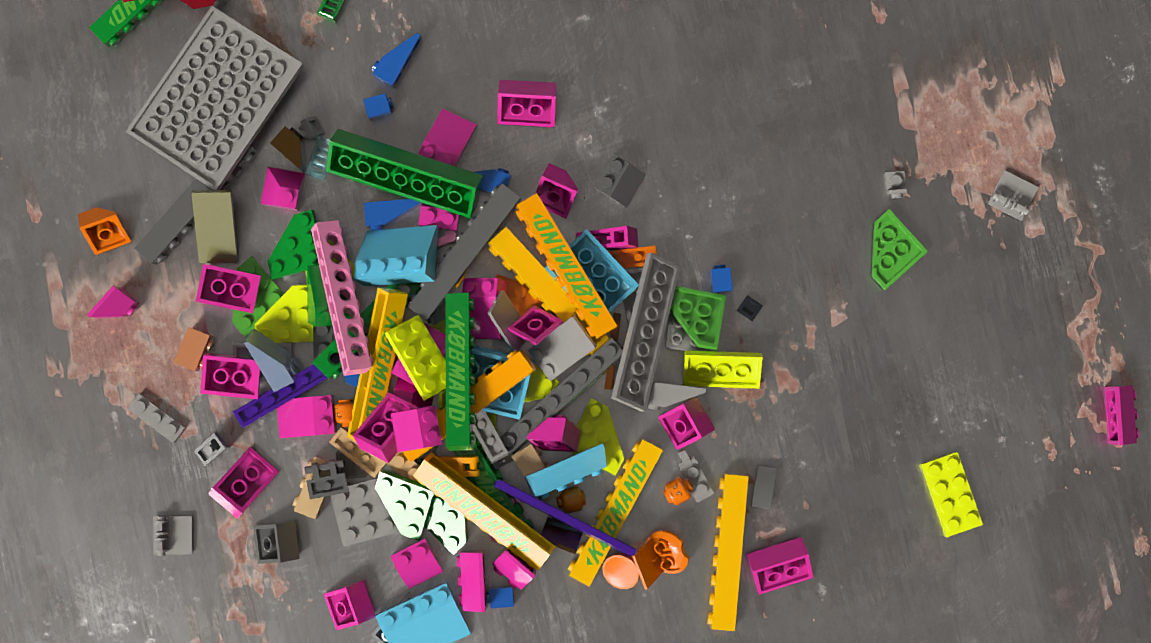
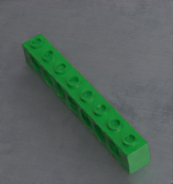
M422 282L390 284L387 288L399 290L400 287L407 286L410 289L407 296L406 309L410 304L408 302L410 297L414 293L418 294L422 289L420 287ZM375 300L360 314V317L364 320V326L368 329L370 328ZM348 331L351 337H355L353 332ZM336 339L312 362L329 380L332 377L336 379L343 372L341 361L338 364L331 362L332 355L339 354ZM352 349V352L355 355L357 351Z

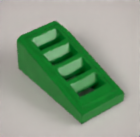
M323 0L317 15L336 23L345 0ZM330 1L332 3L337 4V6L333 7L329 5L328 2ZM328 8L330 10H333L334 12L333 14H331L329 12H326L325 9Z

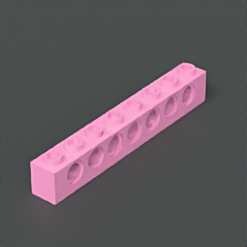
M338 220L316 222L311 231L343 374L347 376L366 373L372 368L373 360L367 348L368 338L364 335V320L360 317L359 313L360 303L356 299V285L351 278L352 268L347 260V246L343 243V229L339 225ZM327 240H331L334 245H330ZM331 258H335L338 264L334 263ZM335 276L340 277L342 282H339ZM340 294L344 295L346 300L341 299ZM344 312L350 315V319L344 316ZM348 331L353 332L355 337H351ZM352 349L356 350L359 356L354 355Z

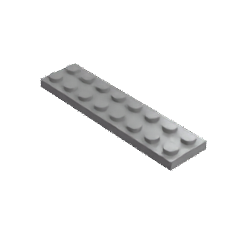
M652 252L646 254L611 399L641 412L646 411L680 270L679 266Z

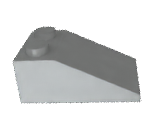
M574 315L528 351L548 379L552 381L598 346Z
M653 382L647 404L648 409L660 410V407H666L706 393V389Z

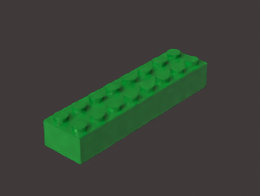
M337 129L329 141L326 172L467 218H471L478 205L483 175L341 129Z

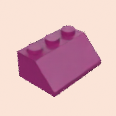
M499 80L497 124L554 127L557 83Z
M1133 385L1104 387L1108 444L1128 445L1137 443L1139 430L1136 427L1135 420L1138 418L1137 409L1134 408L1136 391L1133 389Z
M802 537L746 554L758 595L813 578L809 554Z
M484 550L461 551L460 556H457V567H461V575H458V587H462V594H459V606H463V611L485 612L487 603Z

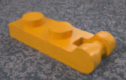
M477 455L437 456L464 477L480 476V469L477 467L479 456ZM465 463H469L470 470H465Z

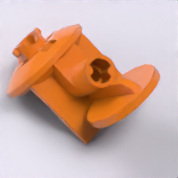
M659 530L653 532L632 557L623 553H615L609 556L603 563L602 570L607 582L616 588L629 589L641 578L645 590H648L663 572L670 574L682 572L688 565L690 557L684 551L683 540L674 533Z

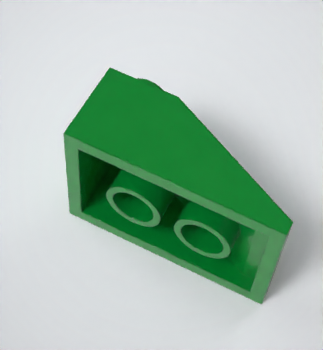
M319 265L306 266L308 323L315 327L332 325L320 267ZM335 276L339 282H342L340 277ZM340 294L341 299L346 300V297ZM344 312V316L350 319V315Z

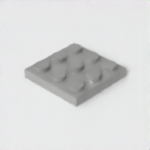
M378 478L348 486L349 492L330 496L343 547L400 532L375 489Z

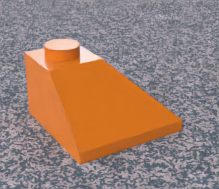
M95 207L78 214L79 228L95 255L131 242L116 212Z

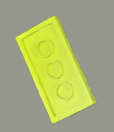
M419 315L385 333L423 401L446 389V361Z
M685 350L683 386L759 389L762 353Z
M958 452L920 464L945 537H950L983 525Z

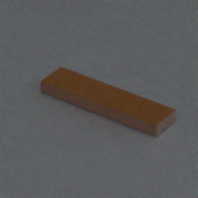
M613 313V320L617 327L611 331L610 339L615 338L618 341L621 313ZM615 365L606 372L604 389L611 390L613 387Z

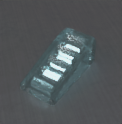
M323 137L316 138L305 174L324 180L328 150L321 148L320 144L329 147L330 140ZM317 152L327 154V157L320 156ZM315 159L325 162L324 165L314 162ZM312 166L323 169L322 173L313 170Z

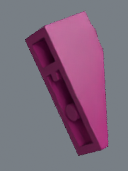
M621 226L589 231L606 250L638 248L637 228ZM577 232L576 238L579 237L583 232Z

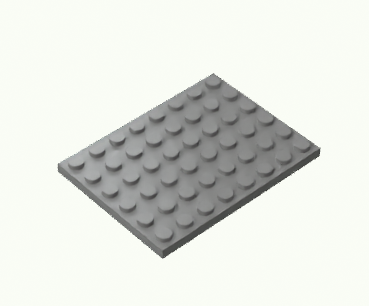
M211 6L126 132L211 189L220 190L305 65Z

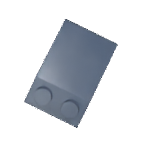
M252 329L244 344L272 390L275 392L294 383L300 370L298 359L256 329Z

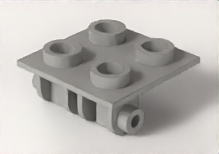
M1004 170L987 204L1022 221L1024 216L1028 214L1029 206L1039 187Z
M669 314L665 347L669 350L704 351L705 348L696 346L675 316Z
M153 516V555L192 554V516Z

